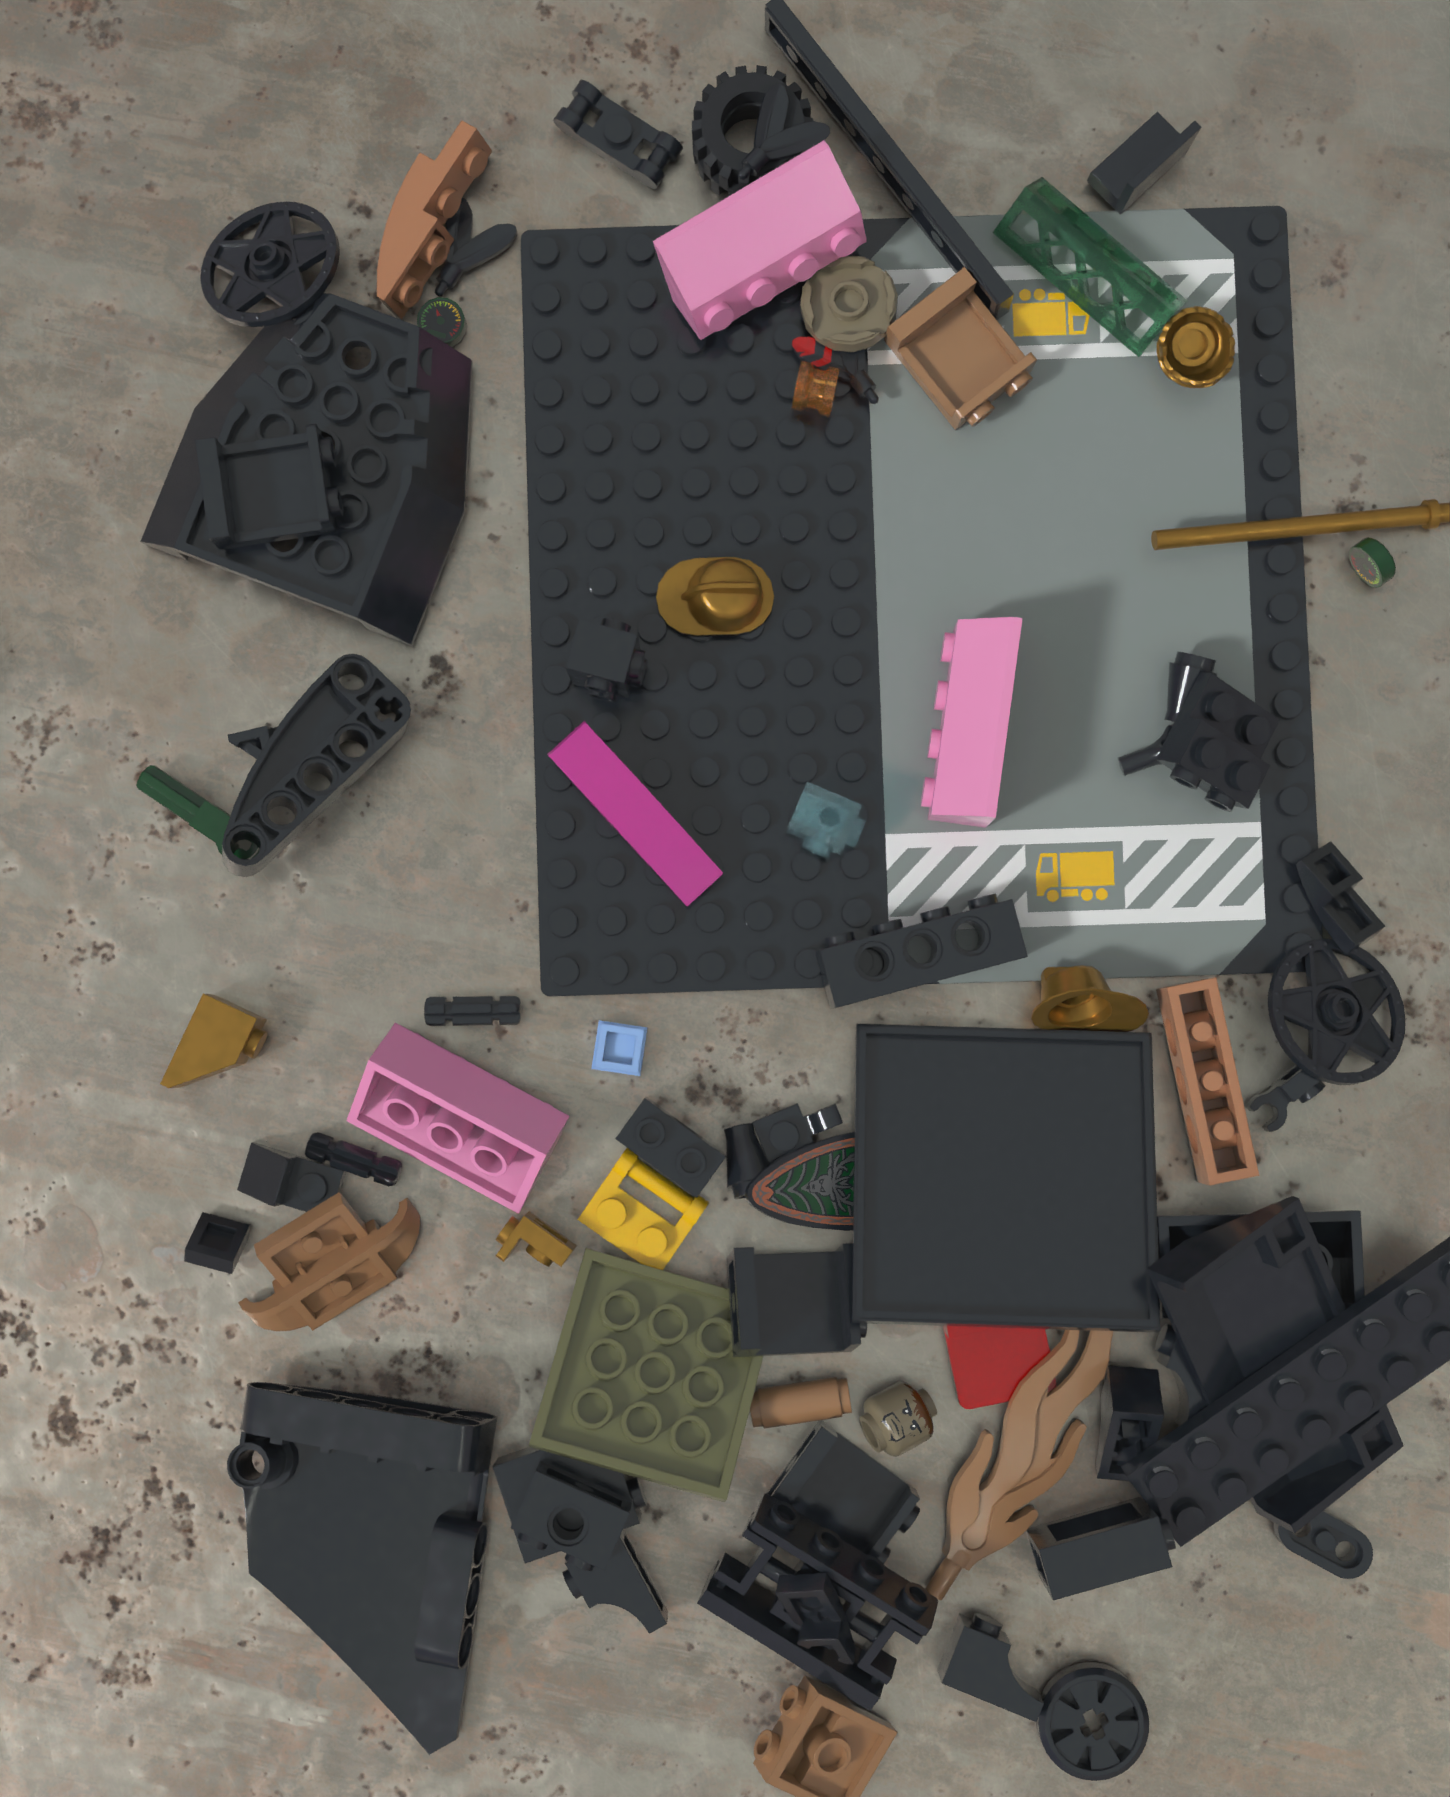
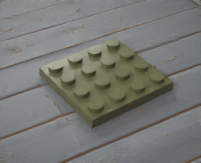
M586 1248L528 1447L725 1502L728 1497L763 1356L733 1357L729 1289Z

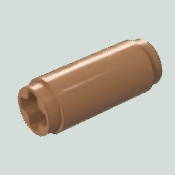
M837 1377L758 1388V1391L754 1392L750 1407L753 1428L763 1426L766 1429L843 1417L842 1414L852 1413L847 1378L837 1379Z

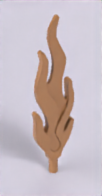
M1065 1330L1062 1340L1019 1382L1009 1400L1004 1415L998 1453L993 1468L987 1479L980 1484L981 1477L991 1459L994 1442L993 1435L989 1430L984 1429L981 1432L974 1450L955 1476L949 1491L946 1512V1539L942 1548V1552L946 1557L925 1588L929 1594L938 1600H942L962 1568L969 1571L982 1558L1011 1544L1034 1523L1038 1517V1512L1033 1505H1027L1021 1510L1015 1511L1048 1491L1064 1476L1071 1465L1087 1426L1080 1419L1072 1422L1064 1434L1058 1449L1051 1456L1055 1441L1070 1414L1103 1380L1109 1363L1113 1331H1090L1085 1349L1078 1363L1059 1386L1049 1393V1384L1060 1373L1077 1349L1080 1330Z

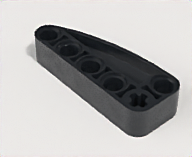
M346 654L338 658L307 689L286 714L252 766L234 804L222 842L223 863L228 871L234 875L249 877L260 872L399 741L405 733L411 713L409 700L375 665L362 655ZM348 674L356 675L364 682V687L358 690L346 689L339 682V678ZM379 711L384 715L390 711L396 714L395 720L387 718L382 722L378 719ZM349 740L357 741L363 746L365 753L356 758L348 757L341 752L339 745ZM319 773L327 777L330 781V786L323 791H314L306 786L304 778L309 774ZM283 806L293 812L295 819L289 824L278 825L272 822L267 814L274 807ZM240 840H249L257 845L259 853L252 859H240L233 854L231 847Z

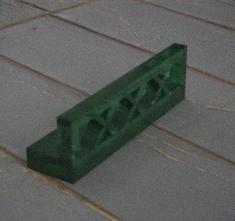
M1043 177L1025 186L993 231V234L1138 357L1146 351L1162 331L1165 324L1170 321L1171 317L1179 313L1188 302L1187 299ZM1023 210L1037 221L1040 240L1025 241L1011 229V226ZM1049 232L1056 238L1050 239ZM1065 245L1074 252L1076 271L1061 272L1053 265L1051 247ZM1034 248H1041V254ZM1086 263L1092 268L1091 270H1086ZM1103 277L1112 287L1113 302L1097 303L1090 297L1087 278ZM1072 279H1077V280H1078V285H1076V284L1072 281ZM1122 294L1130 301H1123ZM1139 308L1155 321L1141 339L1126 327L1125 309ZM1113 310H1114L1115 317H1114L1112 314H1110L1108 311H1113Z

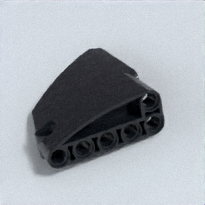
M267 1382L248 1383L240 1427V1444L229 1455L227 1471L230 1479L237 1486L243 1488L249 1574L316 1633L372 1690L430 1755L459 1737L488 1538V1526L486 1522H482L497 1416L480 1411L373 1394ZM254 1451H257L264 1460L263 1473L258 1472L252 1463Z

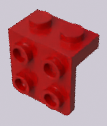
M943 1326L958 1402L964 1409H974L1009 1402L1019 1382L1050 1353L1045 1329ZM1056 1378L1049 1384L1048 1393L1056 1388Z

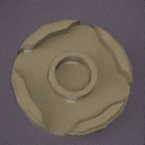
M861 256L840 257L818 270L810 280L808 279L802 288L801 314L807 331L818 343L834 351L856 352L874 346L886 336L887 327L896 320L898 294L892 277L885 269L883 272L881 268L875 266L874 261Z

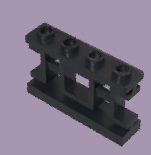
M765 1493L759 1501L756 1511H753L742 1534L744 1538L759 1546V1549L748 1565L743 1564L725 1552L721 1560L717 1561L709 1573L697 1604L871 1711L881 1697L884 1684L887 1685L892 1679L897 1661L896 1658L883 1651L882 1648L895 1631L913 1643L918 1644L922 1637L926 1636L932 1628L938 1600L921 1585L908 1581L887 1568L876 1557L863 1553L842 1540L834 1531L823 1528L800 1514L789 1503L780 1501ZM778 1546L800 1559L794 1569L772 1556ZM759 1573L775 1583H778L780 1575L827 1573L838 1596L846 1600L842 1607L850 1629L867 1639L862 1649L854 1645L856 1651L853 1664H844L837 1661L838 1654L834 1649L827 1646H812L808 1649L798 1645L797 1641L801 1626L792 1621L777 1595L772 1594L754 1582ZM865 1601L887 1613L880 1623L860 1611Z

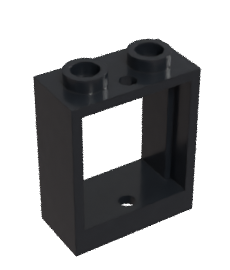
M1141 1497L1033 1526L1026 1530L1039 1577L1053 1601L1173 1567L1168 1551L1176 1549L1168 1520L1166 1518L1159 1520L1158 1515Z

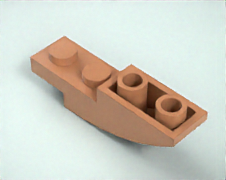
M462 120L435 161L421 152L418 154L396 195L386 222L377 267V297L401 320L408 309L419 301L423 287L436 267L442 265L446 260L454 238L443 225L448 218H451L458 211L463 195L474 178L483 173L488 157L492 153L491 148L477 128Z

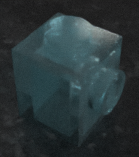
M807 782L786 832L804 839L802 848L819 856L829 858L831 851L841 855L845 844L855 848L866 820L857 817L862 807L861 804Z

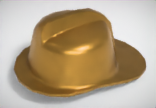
M736 557L694 558L681 561L667 570L659 582L656 600L659 613L670 627L680 633L696 636L737 635L751 632L764 623L772 611L774 592L771 580L764 570L750 560Z
M1092 966L1047 967L1041 974V1003L1033 1009L1031 1020L1035 1026L1046 1030L1130 1032L1138 1029L1146 1022L1149 1011L1146 1004L1137 997L1111 991L1102 973Z

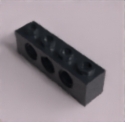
M991 894L967 901L969 911L951 915L949 906L920 913L922 923L903 928L902 920L896 919L872 926L874 936L856 940L854 932L851 931L825 938L827 948L818 950L815 953L830 1009L1028 957L1013 900L1010 899L998 903L997 895ZM962 923L973 926L978 933V943L972 951L962 949L956 942V930ZM914 936L925 938L931 946V956L924 964L913 961L908 954V943ZM867 948L875 949L883 956L884 967L877 976L865 974L860 967V955Z

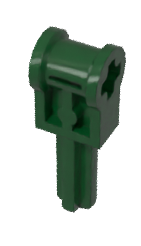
M148 766L139 776L136 784L138 790L214 841L219 853L222 855V842L231 815L157 766ZM250 841L252 844L246 851L239 848V844L236 842L231 847V851L238 858L246 860L255 857L259 853V848Z

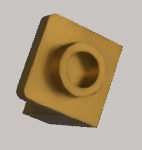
M530 1211L521 1220L512 1216L495 1239L503 1245L496 1254V1257L504 1262L519 1241L523 1239L529 1244L525 1249L526 1252L550 1267L552 1262L562 1267L577 1246Z

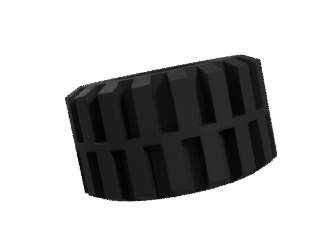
M746 65L735 67V76L729 77L725 71L716 76L717 87L715 88L708 83L702 91V101H696L693 110L694 120H692L694 162L698 164L699 175L703 181L711 179V190L717 195L726 190L728 196L796 157L792 156L769 161L756 176L749 175L746 180H740L738 173L743 168L741 162L749 153L735 149L724 137L734 124L747 119L758 120L763 98L776 83L783 84L789 99L783 130L813 121L808 98L801 99L802 89L795 81L787 86L786 74L778 70L774 76L767 75V66L756 65V72L747 73Z

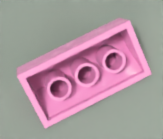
M823 140L653 241L673 302L699 339L702 340L714 332L725 329L732 321L754 308L766 305L776 295L798 282L808 280L818 270L840 257L852 254L859 246L866 243L867 239L861 210L830 147Z
M1023 618L958 619L953 633H944L941 661L949 662L947 681L938 680L934 710H942L940 730L931 729L927 758L936 759L934 777L924 778L921 806L929 807L928 820L986 828L996 818Z
M395 1022L368 1060L346 1121L519 1214L551 1156L570 1116Z

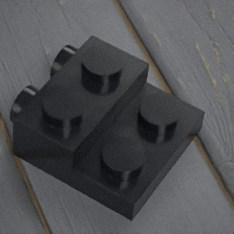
M1200 672L1156 760L1172 770L1170 778L1177 783L1191 789L1199 787L1207 794L1204 799L1211 805L1228 812H1232L1234 806L1249 809L1271 766L1262 760L1261 757L1280 719L1213 673Z

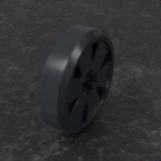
M1085 1662L1063 1669L1047 1683L1040 1695L1044 1704L1036 1726L1046 1753L1061 1770L1079 1779L1099 1781L1122 1774L1138 1760L1148 1739L1149 1715L1142 1695L1125 1674L1106 1664ZM1092 1709L1096 1716L1101 1712L1105 1714L1099 1719L1102 1728L1093 1733L1089 1727L1084 1730L1080 1729L1086 1723L1083 1714Z

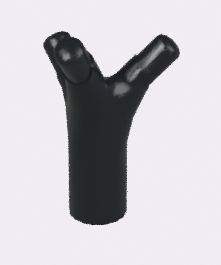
M1168 725L1162 736L1153 744L1144 749L1118 757L1124 776L1152 766L1162 765L1156 758L1172 725Z

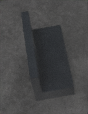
M1157 111L1090 173L1087 182L1121 214L1187 153L1202 127L1194 121L1180 134Z

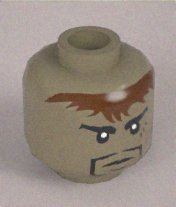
M899 1381L872 1395L865 1401L864 1415L859 1417V1422L867 1441L876 1452L884 1451L890 1456L897 1457L932 1437L934 1430L932 1418L937 1415V1409L925 1389L922 1388L917 1391L911 1384Z

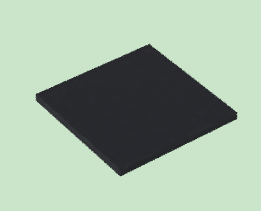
M856 1024L852 1323L1159 1332L1161 1330L1160 1298L1146 1269L1158 1260L1152 1033Z

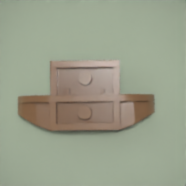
M338 1192L254 1244L256 1256L275 1278L272 1281L275 1294L254 1303L250 1302L246 1297L238 1302L240 1307L256 1325L263 1329L291 1331L309 1326L312 1331L397 1279L396 1271L411 1254L419 1234V1212L409 1199L406 1198L399 1202V1209L394 1218L380 1228L374 1219L364 1223L342 1194Z

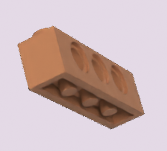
M1217 978L1202 979L1156 989L1197 1181L1211 1186L1259 1176Z

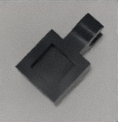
M1295 1065L1272 1083L1269 1090L1252 1097L1248 1101L1246 1108L1254 1112L1263 1104L1270 1105L1273 1109V1117L1262 1128L1267 1132H1273L1284 1125L1287 1119V1106L1290 1102H1295L1299 1099L1301 1103H1305L1321 1092L1326 1085L1323 1081L1312 1077Z
M796 1103L757 1119L752 1124L769 1164L792 1151L814 1143L812 1135L843 1123L836 1103L806 1116H803L799 1104Z

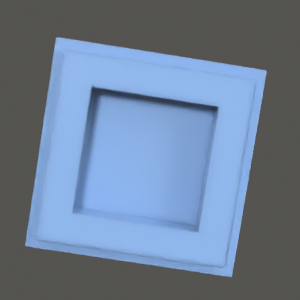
M599 1020L591 1069L641 1076L648 1027Z

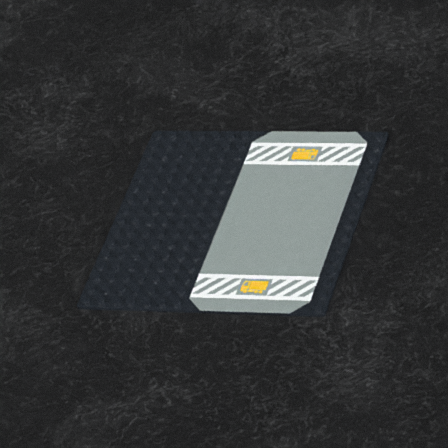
M1250 206L1128 210L1121 214L1117 211L953 216L1014 293L1009 312L997 321L1025 356L1032 352L1037 359L1032 371L1029 373L1033 379L1026 387L1012 397H1009L1004 392L991 403L995 409L984 420L974 427H971L966 422L957 430L952 427L885 343L884 338L874 346L865 349L866 364L864 370L876 385L874 392L879 397V401L876 404H871L867 397L861 398L850 382L833 378L801 361L792 349V340L797 337L814 338L807 331L801 314L802 288L806 281L798 282L776 295L766 305L754 308L732 321L725 329L714 332L700 340L672 300L653 244L654 240L679 225L527 230L521 235L540 982L543 994L556 997L825 988L815 953L818 950L827 948L825 938L851 931L854 932L856 940L874 936L872 926L896 919L902 920L903 928L922 923L920 913L949 906L951 915L969 911L967 901L991 894L997 895L998 903L1010 899L1013 900L1028 957L928 984L1041 981L1042 971L1047 967H1072L1080 965L1092 966L1098 969L1104 979L1274 973L1283 958L1297 947L1310 941L1323 939L1322 922L1305 892L1296 866L1301 859L1318 849L1303 536L1154 550L1151 542V535L1154 530L1302 517L1287 213L1283 207ZM913 218L863 219L867 242L848 255L861 256L875 262V266L881 268L883 272L885 269L892 277L898 294L896 320L956 274ZM1201 306L1214 310L1223 316L1224 321L1233 330L1234 335L1232 337L1235 339L1234 363L1229 373L1213 386L1206 388L1181 386L1169 379L1159 365L1157 357L1158 338L1163 332L1162 329L1165 324L1170 321V318L1184 308ZM736 557L750 560L761 567L771 580L774 592L772 611L764 623L751 632L737 635L696 636L683 634L670 627L659 613L656 600L659 582L667 570L677 563L689 559ZM603 618L621 621L631 626L630 633L638 635L640 648L646 651L647 667L641 687L632 686L629 699L617 696L615 703L602 701L588 696L587 688L572 684L565 667L578 619L600 625ZM1023 618L996 818L986 828L928 820L929 807L921 806L924 778L934 777L936 759L927 758L931 729L940 730L942 710H934L938 680L947 681L949 662L941 661L944 633H953L958 619ZM1177 651L1216 660L1213 672L1217 673L1218 678L1280 719L1261 757L1262 760L1271 766L1249 809L1234 806L1232 812H1228L1211 805L1204 799L1207 794L1199 787L1191 789L1177 783L1170 778L1172 770L1163 764L1126 776L1122 773L1118 757L1144 749L1153 744L1162 736L1168 725L1173 726L1174 722L1164 719L1167 711L1169 662H1175ZM583 721L616 754L723 872L688 907L547 755ZM962 923L957 928L955 934L957 944L964 950L972 951L978 943L976 929L966 923ZM914 936L910 939L907 947L910 958L917 963L924 964L931 956L929 942L921 936ZM867 948L861 953L859 964L865 974L877 976L883 970L884 959L877 950ZM1305 956L1291 968L1289 973L1306 972Z

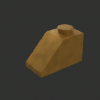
M203 993L160 1084L167 1088H181L246 1064L249 1057L255 1059L267 1037V1032L262 1030L267 1019L216 995Z

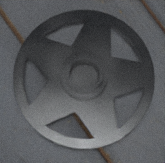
M275 202L251 209L230 222L216 236L203 259L200 274L204 297L221 318L235 325L264 327L289 320L305 311L318 300L331 283L339 263L340 247L338 237L328 219L317 209L306 204ZM292 216L309 220L322 231L294 235ZM260 222L253 239L233 240L246 228ZM325 259L321 272L306 290L302 272ZM216 267L233 276L220 299H218L214 289V272ZM265 297H268L280 306L278 309L261 313L246 312Z
M1333 939L1310 941L1286 955L1272 976L1268 992V1011L1274 1034L1288 1057L1300 1069L1316 1079L1335 1085H1354L1371 1080L1383 1073L1394 1062L1403 1044L1406 1026L1405 1011L1398 987L1386 968L1373 955L1361 947L1356 948L1345 956L1351 957L1370 972L1348 978L1333 952L1345 954ZM1305 956L1307 986L1283 990L1291 968ZM1385 998L1388 1000L1391 1016L1390 1038L1373 1016ZM1285 1020L1309 1031L1308 1056L1293 1040ZM1348 1050L1375 1063L1360 1072H1336Z

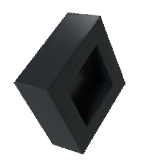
M202 1212L185 1247L184 1262L233 1274L249 1239L250 1225Z

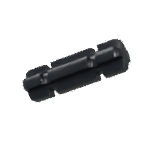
M493 996L453 997V1002H447L446 997H429L425 1001L424 1018L429 1026H446V1021H452L453 1026L493 1025V1020H499V1025H517L521 1020V1002L517 996H500V1001H493Z
M319 1132L312 1133L305 1149V1156L320 1163L329 1161V1166L366 1179L372 1176L374 1177V1182L388 1187L396 1184L402 1169V1163L399 1160L385 1155L379 1158L376 1152L342 1140L337 1143L333 1142V1137Z

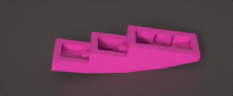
M583 721L547 754L687 907L723 874L692 837L586 722Z

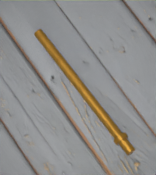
M1436 499L1422 501L1419 506L1154 530L1151 535V542L1154 550L1415 525H1422L1424 529L1438 528L1440 523L1450 522V503L1439 504Z

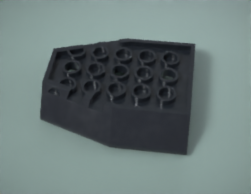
M323 293L318 300L297 316L278 324L264 326L194 408L140 542L188 560L190 556L362 622L371 631L412 646L465 514L472 360L419 326L334 294ZM355 347H365L371 351L369 364L359 370L347 367L345 364L347 353ZM316 423L324 437H331L335 442L336 467L329 468L331 486L339 487L343 504V516L336 517L338 532L298 538L296 546L286 552L276 550L273 542L220 550L208 537L195 440L215 437L221 445L306 433V425Z

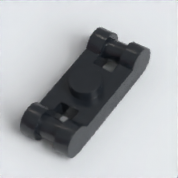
M580 80L572 91L574 97L567 108L561 107L553 121L556 126L644 185L656 189L665 176L663 169L669 161L675 162L683 150L681 143L672 135L664 131H658L613 102L588 81ZM589 110L600 116L593 127L583 121ZM644 145L652 150L648 159H641L637 156Z

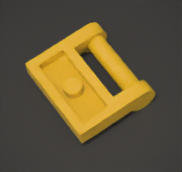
M626 1148L577 1220L640 1264L663 1270L697 1222L709 1201L700 1195L697 1198L691 1196L639 1160L637 1154ZM628 1175L680 1211L683 1215L676 1225L619 1187L625 1176Z

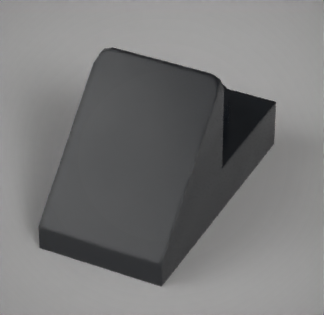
M252 1142L237 1190L270 1206L285 1205L307 1212L341 1191L346 1171L329 1166V1164L320 1163Z

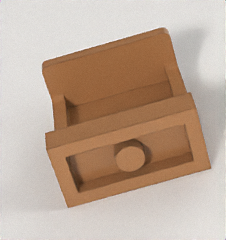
M965 267L889 325L884 338L885 343L955 430L966 422L971 427L976 426L993 412L995 407L991 403L1004 392L1009 397H1012L1026 387L1033 379L1029 373L1037 361L1032 352L1026 356L975 294L974 288L977 282Z

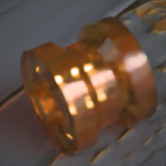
M801 361L792 409L802 411L805 408L816 409L821 416L830 417L840 368L830 366L826 370L814 368L811 362Z

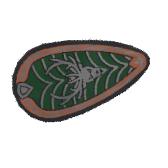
M854 1131L828 1137L778 1158L762 1169L747 1185L745 1190L747 1202L766 1216L784 1223L811 1228L853 1230Z

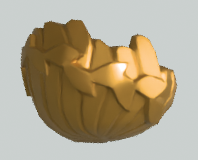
M1194 306L1182 309L1165 324L1162 329L1163 332L1157 341V357L1162 371L1169 379L1188 388H1206L1215 385L1229 373L1234 363L1235 339L1232 337L1234 334L1231 326L1224 321L1223 316L1207 307Z

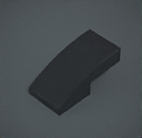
M1331 841L1296 864L1305 892L1317 916L1345 955L1376 936L1385 927L1382 921L1353 889L1363 877Z

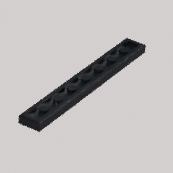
M771 0L765 4V31L955 273L964 267L977 282L974 288L975 294L996 320L1008 313L1014 293L784 0Z

